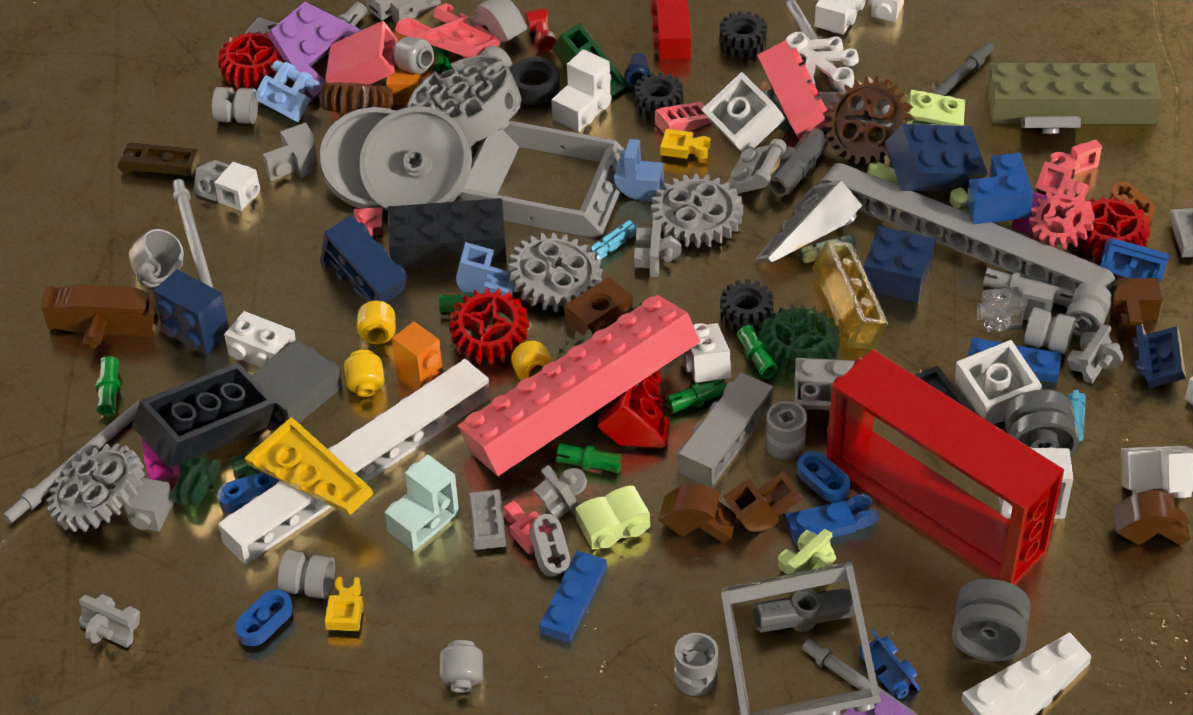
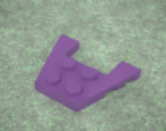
M304 2L272 28L268 36L284 62L294 65L295 69L301 73L307 72L311 74L313 79L320 82L317 91L309 88L305 90V95L311 99L310 102L312 103L320 96L321 86L326 80L314 71L311 66L330 50L331 44L361 30Z

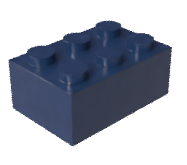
M902 124L885 141L901 191H952L961 187L968 192L969 180L984 178L988 175L971 126Z

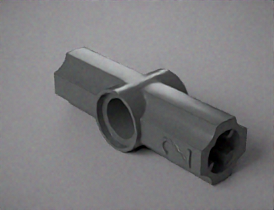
M816 128L807 131L795 147L788 146L781 157L780 165L771 175V180L767 185L774 195L781 198L784 195H789L802 178L808 179L810 177L816 160L828 146V138L825 137L823 131Z
M807 588L797 590L792 597L756 602L752 607L753 621L756 630H759L760 633L791 627L797 631L807 632L812 630L816 623L850 618L856 615L851 590L848 588L816 592Z

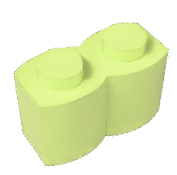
M634 486L621 487L605 497L587 500L575 508L577 523L592 549L609 548L619 539L640 536L650 527V513Z

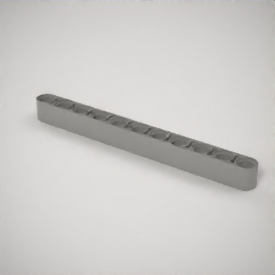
M835 163L819 182V184L842 180L863 205L858 211L914 234L935 238L936 243L1010 273H1019L1020 277L1069 290L1072 289L1074 292L1080 284L1085 282L1100 284L1109 291L1115 283L1113 273L1102 266L991 222L973 224L970 214L913 191H901L898 185L848 165Z

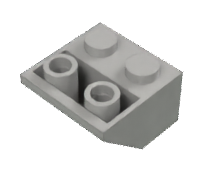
M796 358L794 403L799 404L804 409L829 410L832 394L830 389L832 388L833 381L839 375L843 376L847 373L855 361Z

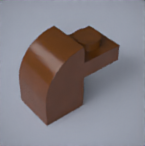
M1158 278L1127 280L1115 290L1110 320H1118L1119 330H1124L1126 342H1133V338L1137 337L1136 325L1142 324V320H1158L1162 303Z
M782 471L758 489L751 479L748 478L723 496L744 527L754 532L764 531L781 523L778 516L803 499L785 471Z
M687 484L674 489L664 496L658 521L682 537L700 527L724 543L732 537L736 514L733 510L719 502L720 491L706 485Z
M1157 490L1143 491L1127 497L1112 507L1116 533L1138 545L1158 533L1179 545L1190 540L1188 518L1181 509H1176L1174 495L1171 493Z

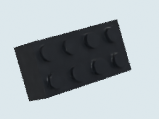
M502 198L388 206L390 258L395 264H400L404 270L459 266L465 242L494 250L490 264L507 263Z
M237 362L139 401L132 427L169 468H172L267 428L276 402Z

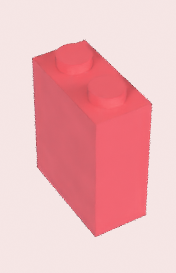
M381 21L331 44L325 76L326 82L372 84L394 74V50L398 43V38L386 23Z

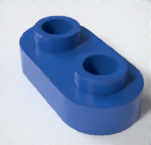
M809 451L803 453L798 458V477L824 500L835 503L843 501L849 496L850 478L825 455L816 451Z
M260 472L227 482L218 491L220 506L224 511L234 513L248 504L254 497L260 496L275 486L280 480Z
M270 590L264 593L237 619L235 629L238 640L247 646H256L265 642L291 616L293 608L290 596L282 590Z

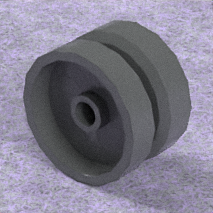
M1033 390L1015 397L1005 407L1004 423L1007 433L1028 447L1069 448L1070 457L1078 449L1079 437L1074 423L1073 406L1070 399L1062 393L1052 390Z
M979 579L965 584L958 591L951 635L955 646L965 654L980 660L992 662L1007 661L1018 657L1025 650L1027 640V626L1031 610V602L1028 595L1018 586L1002 580Z

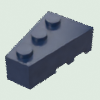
M351 215L325 231L320 262L325 266L330 263L339 270L336 272V275L341 280L346 277L355 284L353 290L366 301H383L386 303L404 291L407 276L403 267L398 263L395 264L388 256L385 247L381 243H377L370 236L365 224L358 222Z

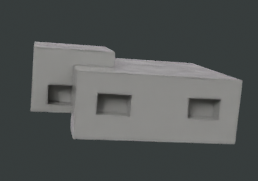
M365 0L366 8L381 21L392 15V19L395 22L408 17L413 19L441 4V0Z

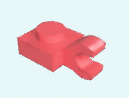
M1092 140L1072 147L1071 154L1064 152L1051 154L1049 162L1070 169L1075 175L1098 167L1102 146L1097 140Z
M1045 161L1035 188L1057 195V190L1060 188L1063 194H1065L1066 190L1073 189L1074 193H1082L1086 197L1090 186L1071 179L1072 170Z
M382 208L354 209L355 219L365 224L373 239L374 235H383Z
M512 501L503 507L505 512L508 513L503 516V519L509 525V534L528 554L534 552L529 528L531 523L540 515L536 511L527 515L515 501ZM543 523L539 531L540 533L545 532L548 538V534L552 532L551 527H545Z

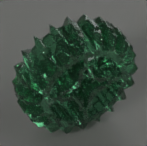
M791 304L788 310L780 307L778 313L771 312L770 317L764 320L759 335L760 340L767 344L765 351L770 354L778 368L782 367L784 374L788 371H793L795 374L796 358L836 360L841 344L839 326L835 325L834 318H828L826 311L818 313L816 306L812 309H806L804 304L801 308H795Z

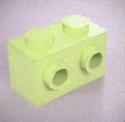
M911 90L907 102L913 108L907 113L912 114L915 119L908 121L907 124L964 126V99Z

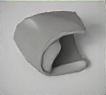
M152 229L135 241L129 250L128 256L131 268L140 284L152 288L160 285L176 269H181L184 251L180 241L173 234L161 229Z

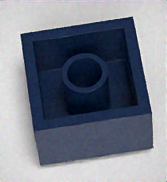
M878 226L863 266L861 290L918 303L932 266L935 238Z
M178 269L153 290L161 329L167 336L175 337L184 342L189 348L197 349L206 355L225 339L224 334L229 329L222 292Z

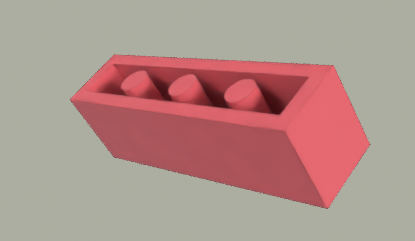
M785 40L758 54L757 56L798 139L800 140L807 131H811L814 128L819 130L824 128V124L827 123L824 115L828 110L821 98L816 100L815 97L820 94L813 81L807 82V80L811 79V76L804 64L799 66V63L803 62L797 48L791 49Z

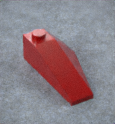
M660 369L600 408L597 426L605 436L612 438L618 445L664 448L667 445L670 425L669 419L663 416L662 407L666 405L665 397L660 395L658 391V384L662 382Z

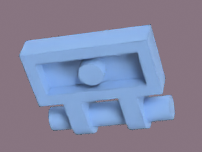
M277 60L272 66V69L277 72L274 79L265 75L256 91L258 102L299 122L311 100L304 95L305 90L309 88L317 91L320 82L313 79V76L307 72L301 73L297 71L294 65ZM287 80L295 81L292 88L285 85Z

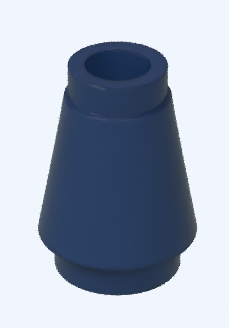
M633 54L625 70L624 78L631 87L635 88L636 82L641 80L642 76L646 75L649 78L650 70L644 54Z

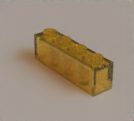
M826 241L813 268L848 348L875 349L888 326V322L851 243Z

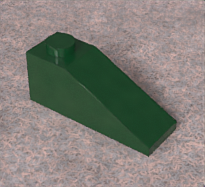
M581 23L561 34L551 49L566 69L567 63L583 49L610 61ZM610 61V95L613 97L627 88L629 84Z

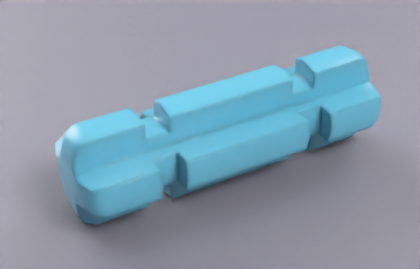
M627 220L620 225V228H615L601 238L600 241L591 245L589 249L590 252L596 253L595 259H603L608 255L606 252L611 253L635 236L637 231L636 224H633L631 220Z
M1073 390V393L1068 394L1067 398L1070 399L1073 406L1074 423L1077 428L1079 441H1082L1086 396L1084 393H1079V390Z

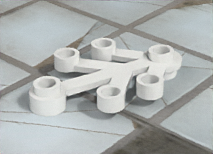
M794 32L787 36L786 41L791 49L796 47L800 56L802 55L806 58L805 66L811 76V79L807 80L808 83L813 81L815 84L814 74L817 67L833 80L834 87L839 91L846 92L845 84L851 88L853 87L854 74L852 69L849 67L836 68L828 61H843L844 65L853 66L859 61L856 49L849 48L842 51L843 43L839 37L810 40L803 32ZM827 48L828 51L815 52L813 49Z

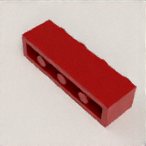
M651 0V15H656L652 16V32H658L653 33L654 49H659V60L691 59V29L688 0Z

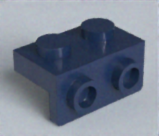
M1142 324L1136 325L1137 337L1133 338V344L1137 355L1140 357V359L1135 360L1140 378L1145 377L1150 388L1186 379L1181 336L1177 326L1147 334Z

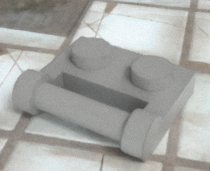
M773 139L770 145L755 149L748 148L743 151L727 181L730 183V189L736 188L738 194L767 187L771 180V171L778 158L784 154L787 148L786 143L781 139Z

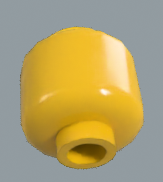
M370 301L362 305L357 314V331L360 338L369 344L376 345L391 340L396 330V318L393 308L383 301Z
M535 340L521 343L515 348L511 357L512 366L521 381L532 377L540 372L546 364L553 362L548 349L541 342Z
M354 351L344 361L345 385L348 390L357 393L358 396L368 397L375 394V391L383 386L385 380L383 362L372 351Z

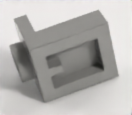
M214 160L196 167L194 194L213 201L218 200L214 182L229 165Z
M1025 285L1018 318L1029 320L1034 307L1051 312L1054 303V292Z

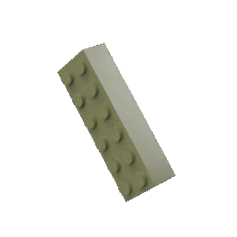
M990 63L987 91L992 124H1021L1023 117L1079 116L1081 124H1157L1162 97L1155 63Z

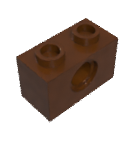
M608 277L564 305L565 326L574 333L578 331L581 335H586L587 329H590L592 334L615 323L621 315L633 311V296L612 278Z

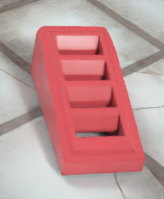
M702 101L655 110V125L663 134L666 129L690 132L712 122L701 110L705 107Z

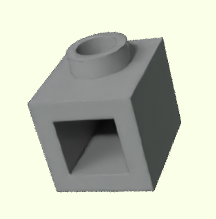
M140 478L143 486L135 488L138 495L129 497L128 501L131 505L123 506V509L127 514L130 526L141 530L160 531L174 503L169 483Z

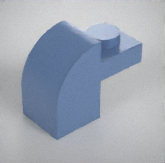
M629 139L626 150L621 151L614 176L615 184L622 193L630 198L652 202V198L657 197V189H663V163L641 161L640 140Z
M465 242L456 275L457 285L465 295L466 292L473 293L474 289L479 294H483L486 286L490 293H494L498 287L502 292V296L509 291L511 294L513 293L515 284H509L510 275H507V271L490 266L494 250Z

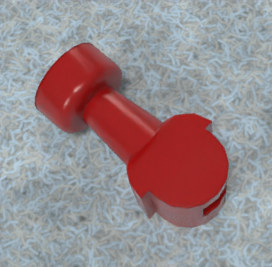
M543 8L525 12V21L529 34H537L534 39L537 49L540 52L551 51L556 43V38L551 31H548L547 9Z

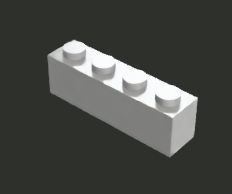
M742 372L734 382L730 381L719 402L715 401L711 405L706 419L703 422L697 423L692 437L687 443L683 442L679 447L676 456L679 460V474L700 484L713 487L772 406L773 386Z

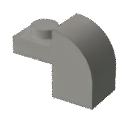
M486 0L477 5V14L469 19L475 28L476 25H486L490 33L498 37L501 42L508 41L528 29L519 10L511 0Z
M306 123L281 131L283 147L263 154L266 174L270 181L297 172L300 178L305 177L314 170L317 164L314 136Z

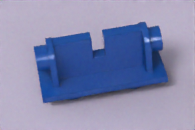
M872 629L871 633L876 639L872 642L869 641L875 674L886 666L887 669L877 677L889 690V693L901 699L908 694V687L912 684L919 691L921 688L914 680L918 676L915 669L906 659L900 663L894 655L899 650L887 635L880 638ZM861 644L859 646V650L861 651L860 657L865 661L863 648Z

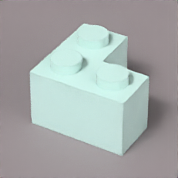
M426 455L419 462L409 467L408 471L405 472L407 494L398 501L391 503L384 512L387 532L413 552L459 515L455 474L430 455Z

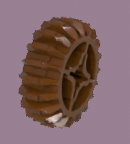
M325 82L321 86L319 96L321 108L342 113H350L358 109L371 107L391 109L393 105L392 89L381 85Z

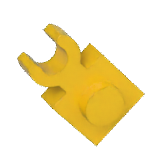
M666 129L660 146V155L688 159L689 154H694L698 158L706 159L708 158V149L711 147V138L706 136L693 138V132Z
M338 577L335 581L337 595H329L325 618L326 630L359 631L363 608L362 596H359L361 593L360 579L355 577L353 586L345 588L343 587L342 577Z

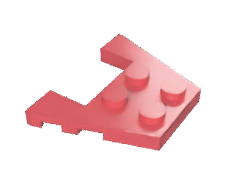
M448 3L437 6L433 17L446 24L432 29L408 17L398 21L395 28L397 33L424 39L433 46L459 54L463 58L478 56L489 46L499 47L501 42L498 37L482 26L476 25L475 28L467 22L469 17L463 13H460L459 16L453 13L454 7Z

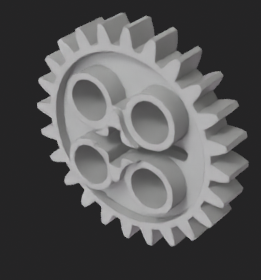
M695 174L693 179L683 175V181L681 182L673 178V185L664 183L663 190L657 189V197L652 198V223L653 219L662 220L661 232H664V238L666 236H673L677 241L683 240L685 247H688L691 242H695L697 248L700 247L701 242H705L709 247H711V240L722 243V236L731 238V232H737L738 224H742V197L737 196L736 188L730 189L729 182L720 185L719 177L714 181H710L709 175H706L704 179H699L698 174Z
M541 233L540 240L530 236L529 243L522 240L520 247H514L513 254H510L507 275H510L509 284H515L514 292L523 291L522 300L530 297L532 298V306L540 302L542 303L543 310L548 305H552L554 311L557 312L559 306L564 307L565 304L601 282L603 272L599 268L601 262L600 260H594L595 252L587 253V244L580 247L577 246L578 239L569 242L567 241V235H564L562 239H557L555 233H552L551 238L547 239L544 233Z
M116 443L110 448L108 444H105L102 451L95 447L91 455L88 456L86 453H83L81 461H71L73 467L71 469H63L64 477L54 480L58 486L49 490L53 496L47 499V502L50 504L47 509L58 525H61L65 530L70 528L73 532H76L81 528L85 532L90 524L96 529L101 520L104 519L105 522L109 523L110 515L113 513L120 515V507L131 505L128 501L129 497L137 496L138 493L135 488L143 486L140 478L145 476L142 470L144 465L136 453L126 445L121 448Z

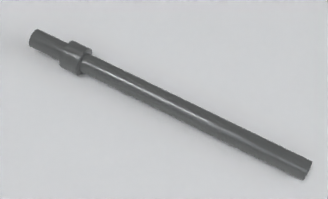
M986 42L978 51L974 50L966 57L965 63L937 87L932 94L945 96L969 72L978 69L985 62V58L995 49L993 43Z

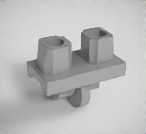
M653 219L652 228H637L636 247L650 248H635L634 267L650 268V277H659L660 257L664 261L670 262L681 254V244L673 236H666V238L662 239V220Z
M1101 325L1097 333L1085 331L1080 339L1081 350L1084 352L1072 350L1067 360L1070 370L1082 372L1084 382L1093 383L1103 368H1116L1123 361L1120 345L1110 340L1109 333L1111 327L1109 325Z
M549 465L541 471L546 479L533 489L543 502L545 509L557 519L561 518L569 510L576 517L575 508L579 506V503L574 495H578L586 488L587 478L584 472L578 468H571L564 471L560 479H558Z
M104 594L96 599L87 595L79 599L82 611L78 626L86 629L85 638L87 641L97 643L104 637L126 648L133 643V631L140 623L139 610L131 606L122 611L116 609L112 598Z

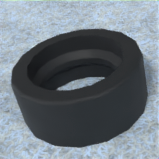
M539 57L524 58L511 67L510 71L521 95L520 103L532 106L543 105L552 101L559 93L560 73L558 67L552 61ZM532 77L548 80L541 85L535 86L521 83V81Z

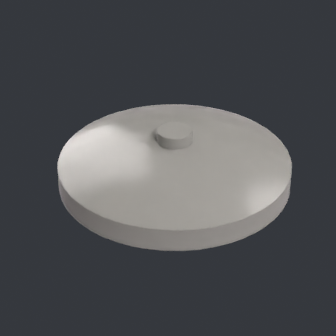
M423 106L403 108L383 118L368 134L360 154L362 182L369 195L387 211L388 206L453 202L464 189L472 165L469 141L456 121L442 111Z
M379 107L358 109L339 118L326 132L320 148L322 176L331 191L344 202L361 209L382 208L369 195L362 182L360 154L371 130L378 122L395 112V110Z

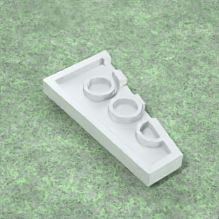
M1069 632L963 692L961 700L974 715H1036L1041 709L1044 710L1052 702L1053 697L1060 690H1064L1090 664L1091 655Z

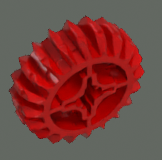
M259 30L256 33L249 31L245 35L239 33L237 38L229 37V42L223 43L222 49L218 50L217 64L223 80H226L229 86L235 85L237 89L242 87L258 89L265 75L274 79L277 74L272 69L274 62L277 60L282 63L285 62L269 38L270 32L262 34Z
M1101 196L1098 201L1093 198L1090 199L1095 220L1092 221L1094 229L1093 231H1086L1087 240L1077 239V250H1084L1085 256L1092 255L1095 261L1101 259L1107 238L1118 239L1142 247L1147 246L1150 226L1149 218L1144 216V210L1136 209L1135 203L1127 204L1125 199L1122 201L1115 200L1114 196L1111 199H1105Z
M486 286L483 294H479L474 289L473 297L470 298L464 295L462 298L463 304L456 303L454 306L455 312L450 314L451 323H449L448 328L449 333L452 334L450 336L453 345H456L459 354L465 352V357L468 361L476 356V362L479 365L484 359H488V363L492 366L496 358H499L504 363L506 360L505 355L507 354L512 357L515 348L524 343L523 340L528 338L529 319L526 318L527 311L525 307H521L519 298L513 300L510 291L502 296L499 287L494 293H490ZM498 312L506 315L512 323L506 322V319L500 317ZM465 329L471 330L473 334L479 335L480 340H477L470 336Z

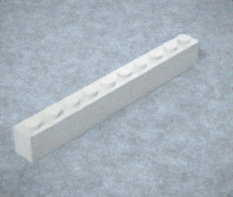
M464 359L455 366L448 368L446 372L434 380L424 384L422 388L410 396L403 398L386 412L379 414L362 428L352 432L350 436L338 444L329 447L328 450L367 483L490 399L489 378ZM279 481L275 486L260 496L254 497L248 504L236 512L227 515L224 520L218 523L222 542L237 558L247 565L332 506Z

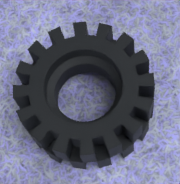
M738 11V15H735L734 12L730 13L729 17L725 16L723 21L720 22L719 43L721 49L724 48L725 53L730 52V56L733 57L739 54V58H744V54H747L748 57H753V52L758 55L760 50L763 51L765 49L767 23H765L763 17L759 19V15L756 13L754 16H751L749 11L746 14Z
M659 72V76H655L654 73H649V78L644 75L641 77V80L636 82L635 108H637L639 114L642 113L644 118L650 115V120L655 121V110L683 104V84L679 82L677 77L672 79V74L668 73L666 76H663V72Z
M745 279V284H741L740 280L735 281V286L730 283L727 285V290L723 289L722 296L720 297V318L723 319V324L725 326L729 324L731 331H734L735 328H738L739 331L746 325L753 326L758 332L763 331V326L767 328L773 318V293L771 290L768 291V287L765 284L760 287V282L756 280L754 284H750V279ZM750 304L756 306V308L742 309L737 306Z

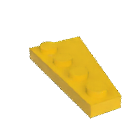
M292 417L244 458L248 465L348 515L355 512L374 494L372 489Z

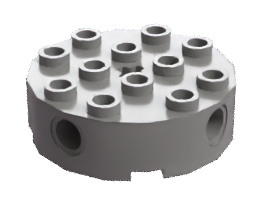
M479 55L464 58L451 63L452 69L440 75L434 72L425 78L413 91L408 107H430L449 115L465 133L470 147L475 142L488 137L495 131L505 129L509 125V120L520 108L521 95L509 67L497 56Z

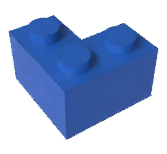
M1013 153L992 156L990 177L969 180L967 206L972 223L982 224L1030 218L1033 192L1021 154Z

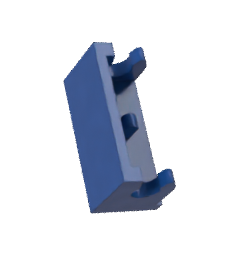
M1107 238L1099 266L1110 270L1113 274L1130 279L1158 278L1160 283L1170 254L1118 239Z

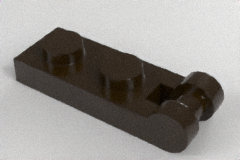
M128 143L123 151L124 156L118 162V169L123 173H132L133 170L193 176L200 159L199 150Z

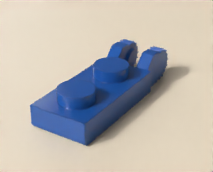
M862 494L860 496H853L848 501L843 500L785 514V522L796 546L799 536L806 530L818 535L822 530L826 529L832 532L833 537H837L874 525L879 521L880 516L876 509L866 511L872 506L873 501L869 494Z

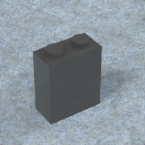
M297 339L251 375L276 402L271 417L282 425L291 417L298 423L302 422L342 388L339 366L333 360H327L318 354L312 346H306Z

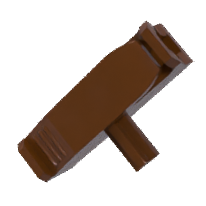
M82 284L62 287L47 286L41 304L48 329H60L85 334L83 344H89L90 348L93 349L101 344L103 334L155 337L160 322L154 293H152V296H149L144 290L134 287Z

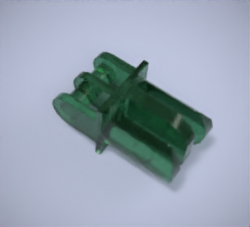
M201 456V458H194L180 464L181 473L169 494V500L176 504H179L181 500L182 505H193V507L199 508L207 490L214 489L213 482L220 470V459L210 461L206 456Z

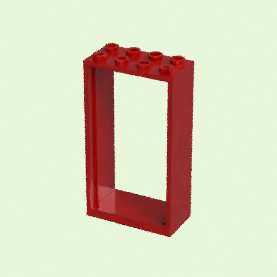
M874 349L865 357L858 358L847 373L843 376L839 375L833 381L832 388L830 389L832 394L829 407L830 418L827 428L826 457L848 475L852 486L866 495L869 494L873 500L992 579L1006 581L1015 585L1048 551L1064 474L1062 467ZM874 417L1012 505L1010 520L872 431Z

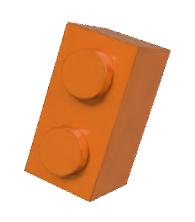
M412 322L392 337L397 379L416 392L424 384L443 374L440 340L416 322Z

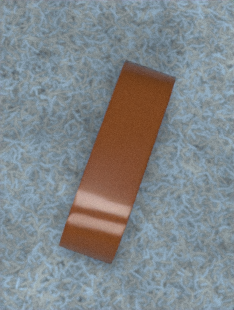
M1118 182L1112 186L1109 199L1114 196L1115 200L1122 201L1125 199L1127 204L1135 203L1136 209L1144 210V216L1149 218V225L1153 222L1156 207L1152 201L1130 183Z

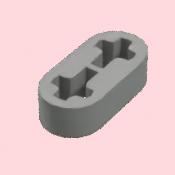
M542 514L531 523L529 533L540 570L545 575L554 577L560 575L569 567L570 554L559 520L554 515ZM543 523L545 527H551L552 532L548 534V538L545 532L540 533L539 531ZM552 554L554 558H560L561 560L557 568L554 563H548L547 561Z

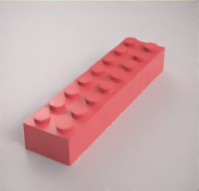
M657 294L646 299L641 306L630 313L621 315L612 325L595 332L592 338L581 345L572 347L563 357L555 362L546 364L540 372L520 381L514 389L504 395L497 396L492 400L491 404L480 411L471 413L466 417L465 421L457 426L471 454L499 476L698 344L700 340L688 312Z

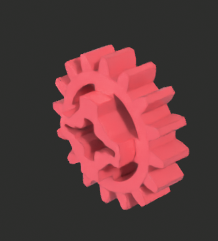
M1060 188L1057 190V195L1053 196L1052 193L1046 192V200L1037 199L1038 207L1031 208L1032 217L1029 220L1031 227H1033L1034 237H1039L1041 243L1046 244L1049 241L1050 246L1054 248L1057 244H1061L1063 250H1066L1067 243H1072L1077 247L1078 238L1088 239L1086 231H1093L1092 221L1095 220L1094 211H1092L1091 202L1085 201L1084 194L1081 193L1075 197L1073 189H1070L1067 194H1063Z

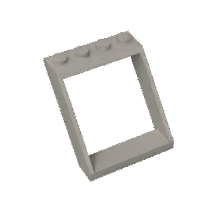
M509 121V125L505 129L495 131L482 140L472 161L468 181L459 196L464 201L502 198L504 221L596 238L603 235L620 193L615 184L614 176L621 151L624 148L616 140ZM519 147L600 162L580 211L497 195Z
M852 561L722 588L721 595L741 715H840V710L854 708L855 712H863L875 708L874 703L881 702ZM849 580L871 688L750 712L732 604Z

